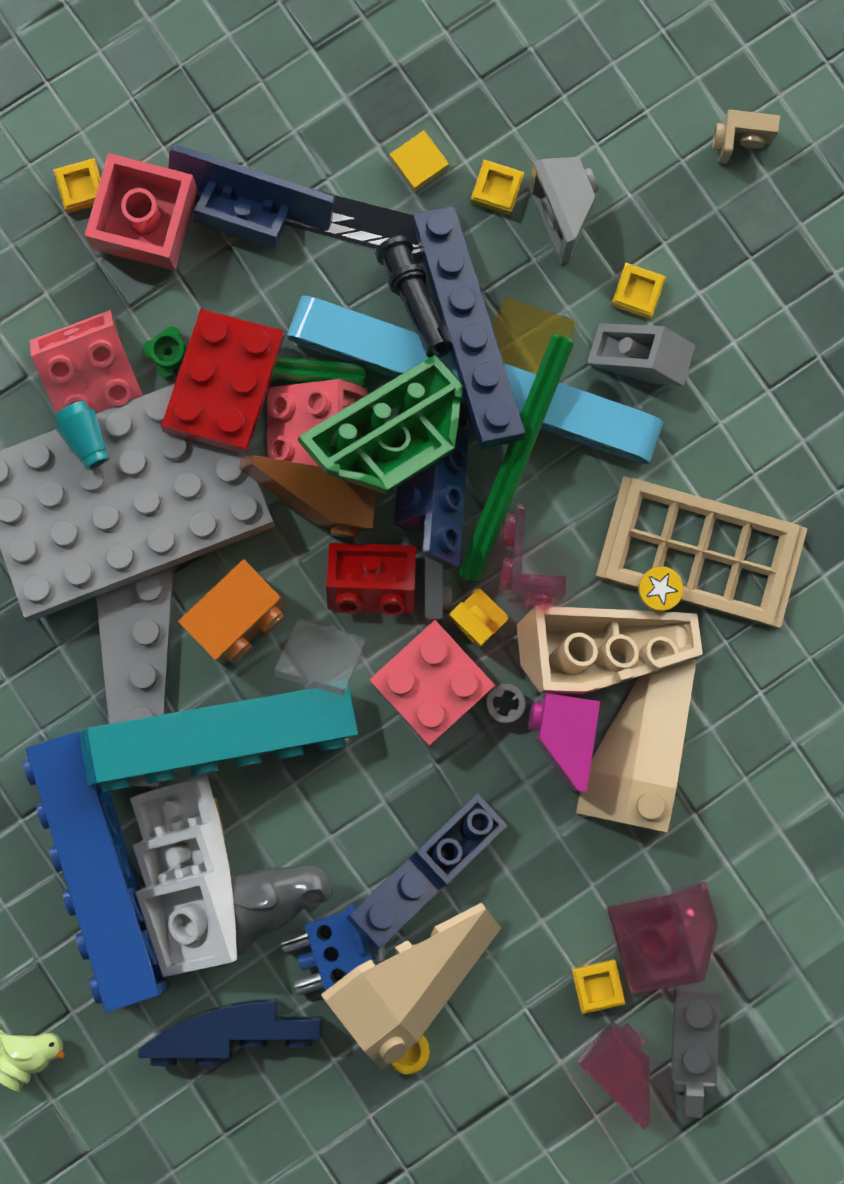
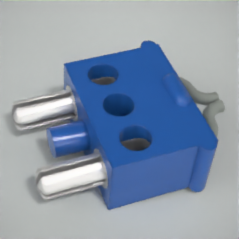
M352 903L346 907L345 911L308 922L304 925L306 930L280 939V945L308 936V939L282 947V950L286 953L311 945V952L298 956L299 964L302 971L316 966L319 970L317 974L294 981L295 988L320 979L322 980L296 989L297 995L306 994L324 988L325 991L340 980L335 976L334 971L336 968L342 969L345 975H347L357 966L369 960H372L375 966L384 960L386 955L385 944L379 949V955L375 958L372 946L346 919L358 907L357 904ZM322 925L331 928V937H325L322 934ZM329 947H335L338 950L339 956L337 959L329 956Z

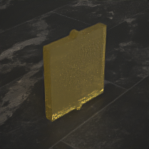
M504 296L495 324H492L503 363L537 374L551 336L553 334H560L570 338L575 320Z

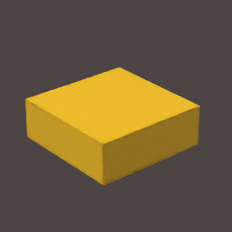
M425 130L389 154L390 160L414 192L449 169V163Z
M95 158L53 169L64 210L67 214L93 207L101 180Z
M483 160L470 203L511 216L524 172Z
M625 263L610 306L651 320L666 276Z
M615 959L571 969L582 1014L625 1004Z

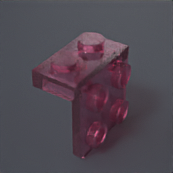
M516 503L513 514L506 513V519L504 520L502 546L510 547V558H503V563H501L500 590H508L507 601L525 602V609L531 610L534 606L559 605L566 594V577L521 574L525 504Z

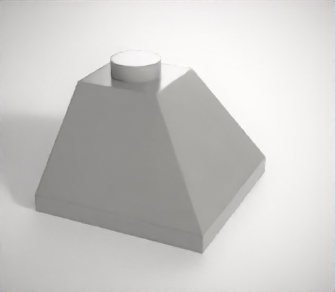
M579 157L540 159L533 162L528 189L559 263L564 265L569 263L592 209L595 199L594 193L598 192V185L590 168L584 169Z

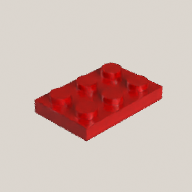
M200 309L161 424L162 431L247 454L285 338L284 330Z

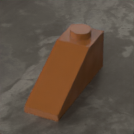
M256 455L240 460V470L315 525L331 528V535L356 538L357 532L373 528L377 491L325 474L319 466Z

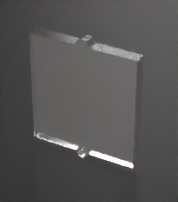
M298 619L274 669V676L304 684L306 689L314 687L344 696L366 645L367 638L339 631L333 625L325 627Z

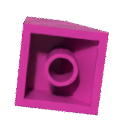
M546 693L541 697L540 702H534L531 706L528 730L536 731L534 741L571 791L587 792L600 701Z

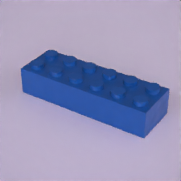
M79 731L25 748L28 759L23 760V767L29 784L31 786L37 785L42 802L36 804L40 823L44 829L50 828L55 845L49 847L53 866L57 873L63 871L68 889L63 890L66 909L70 916H77L81 933L76 934L79 952L83 960L90 959L95 975L89 979L93 998L97 1004L103 1003L107 1013L158 996L168 989L170 984L168 978L162 975L135 893L140 890L111 793L110 791L103 792L102 784L88 786Z

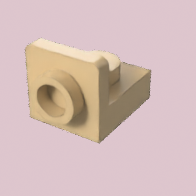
M729 109L723 122L716 123L714 128L712 149L719 150L718 163L727 164L733 151L734 141H740L739 144L741 146L753 149L763 148L765 144L771 145L778 134L780 115Z

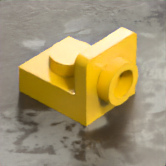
M477 589L464 603L461 602L449 614L448 619L480 649L507 622L508 615L481 589Z

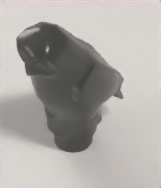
M315 865L260 868L231 876L235 908L237 956L243 954L246 948L258 937L281 928L303 909L312 912L321 903L330 899L333 894L329 877L322 868Z

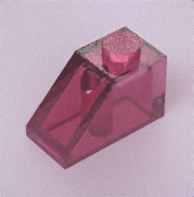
M612 1020L575 1059L644 1130L650 1124L649 1057L641 1049L646 1041L628 1023L621 1029Z

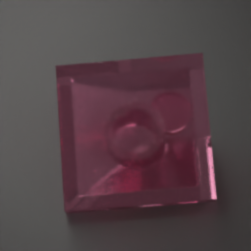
M706 882L672 888L606 907L631 994L700 983L705 980L718 928V922Z

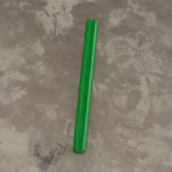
M553 334L550 338L520 415L525 431L522 441L509 443L459 570V576L466 580L479 583L482 579L574 343L570 338L560 334Z

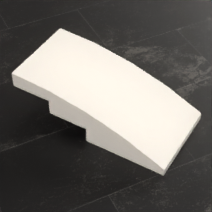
M207 775L131 797L130 801L143 838L142 841L133 844V848L146 885L145 888L135 893L163 977L227 964L237 960L235 908L230 868L221 823Z

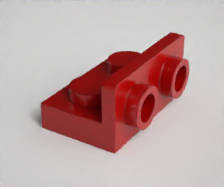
M329 543L326 582L327 609L337 610L346 614H353L359 611L382 612L387 615L414 612L416 546Z

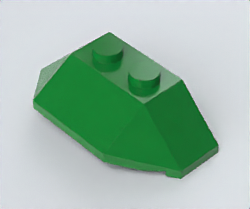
M433 355L301 434L297 441L325 474L387 494L453 452L463 385L436 355Z

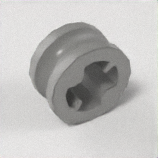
M501 684L494 687L486 699L488 715L499 723L509 724L516 721L525 709L523 692L511 684ZM504 691L514 695L511 699L512 701L515 699L518 701L517 710H510L507 716L499 715L497 711L500 708L494 709L493 707L494 698H501Z

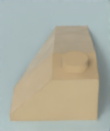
M534 606L517 624L520 665L540 693L582 695L698 658L703 654L697 613Z
M692 659L637 678L592 757L587 792L579 793L576 808L577 814L668 833L677 789L697 660Z
M480 903L435 926L430 938L416 945H411L409 941H406L396 946L397 955L376 966L372 960L357 966L322 993L321 996L362 1050L383 1069L389 1063L401 1059L407 1049L418 1042L500 931L501 927L485 906Z

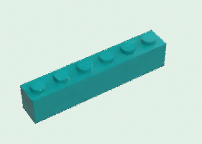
M347 682L89 727L78 733L88 786L102 784L103 792L130 787V778L146 776L147 783L151 784L175 779L173 770L190 768L191 775L194 776L218 771L217 762L234 760L236 768L261 763L260 754L276 752L277 759L279 760L304 755L303 746L318 744L319 752L346 747L344 739L358 735L349 684Z

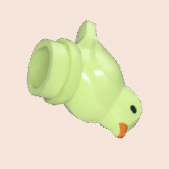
M0 1029V1083L16 1092L21 1090L24 1083H29L31 1074L42 1072L48 1067L50 1061L56 1058H65L63 1041L60 1036L54 1033H43L37 1036L8 1035Z

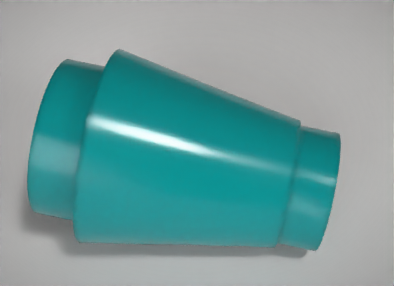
M79 401L66 406L54 415L57 422L55 430L86 470L94 469L109 460L95 409H89L85 401Z

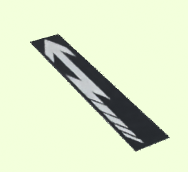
M198 189L195 202L199 201L203 190ZM329 194L334 196L336 200L332 224L328 231L288 219L286 226L375 249L389 238L406 236L413 244L412 255L414 259L423 261L412 225L413 215Z

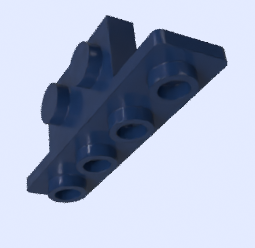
M173 144L169 151L168 169L193 175L197 189L203 190L194 209L193 222L274 249L288 219L328 231L332 224L336 200L332 195L177 144Z
M460 405L453 452L397 487L394 525L405 531L425 525L424 556L450 569L460 565L470 425L469 410Z

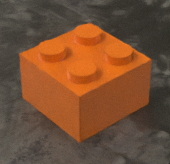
M243 559L178 622L215 661L223 666L229 661L235 665L252 650L253 646L249 642L261 630L267 635L285 618L281 611L286 607V604Z

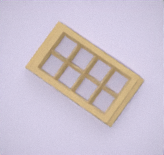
M623 476L595 577L638 589L639 581L644 574L623 567L631 538L658 544L652 568L663 567L668 547L695 555L687 586L683 585L681 602L780 629L808 528ZM643 498L669 505L661 536L634 529ZM679 508L706 516L698 547L671 539ZM716 519L743 526L734 557L707 550ZM752 529L779 536L771 567L744 560ZM705 558L732 565L724 596L697 589ZM742 568L768 576L760 607L733 599Z

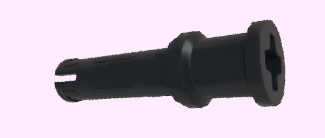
M394 236L377 247L375 252L378 263L385 266L388 272V284L391 291L403 300L407 313L422 342L426 356L428 358L436 355L438 358L443 357L452 350L453 344L426 290V272L421 265L416 263L412 255L413 244L408 237Z

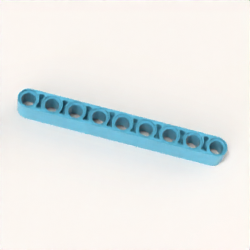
M311 296L300 297L286 336L290 341L305 348L348 363L363 364L368 370L394 379L428 359L416 332ZM450 351L439 359L459 380ZM504 363L519 415H521L536 374ZM558 383L541 430L636 463L650 464L664 422L649 413ZM462 391V398H461V401H460V402L466 403V400H465V397H464V394H463V391Z

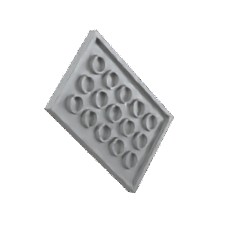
M175 384L128 401L124 405L115 406L96 414L109 460L94 469H85L56 430L0 451V549L23 616L28 622L275 527L259 483L239 469L240 460L248 457V454L162 431L161 424Z

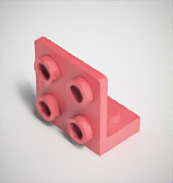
M111 310L30 340L32 360L56 413L68 405L85 401L89 409H95L97 414L143 396L120 341L117 325Z
M340 379L270 387L267 392L266 457L318 466L297 441L298 437L367 396L368 388Z

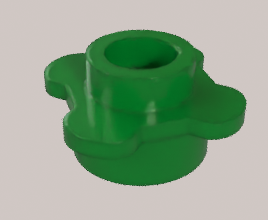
M166 327L162 333L157 334L152 340L146 341L143 345V354L154 361L157 365L156 371L158 375L164 378L171 377L174 374V370L182 365L188 347L181 340V333L176 327ZM168 348L173 351L170 356H166L164 353Z

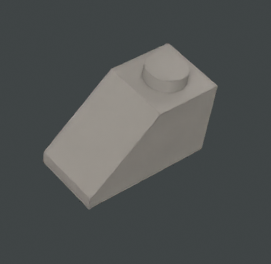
M599 323L587 364L650 384L684 386L695 345L665 326Z

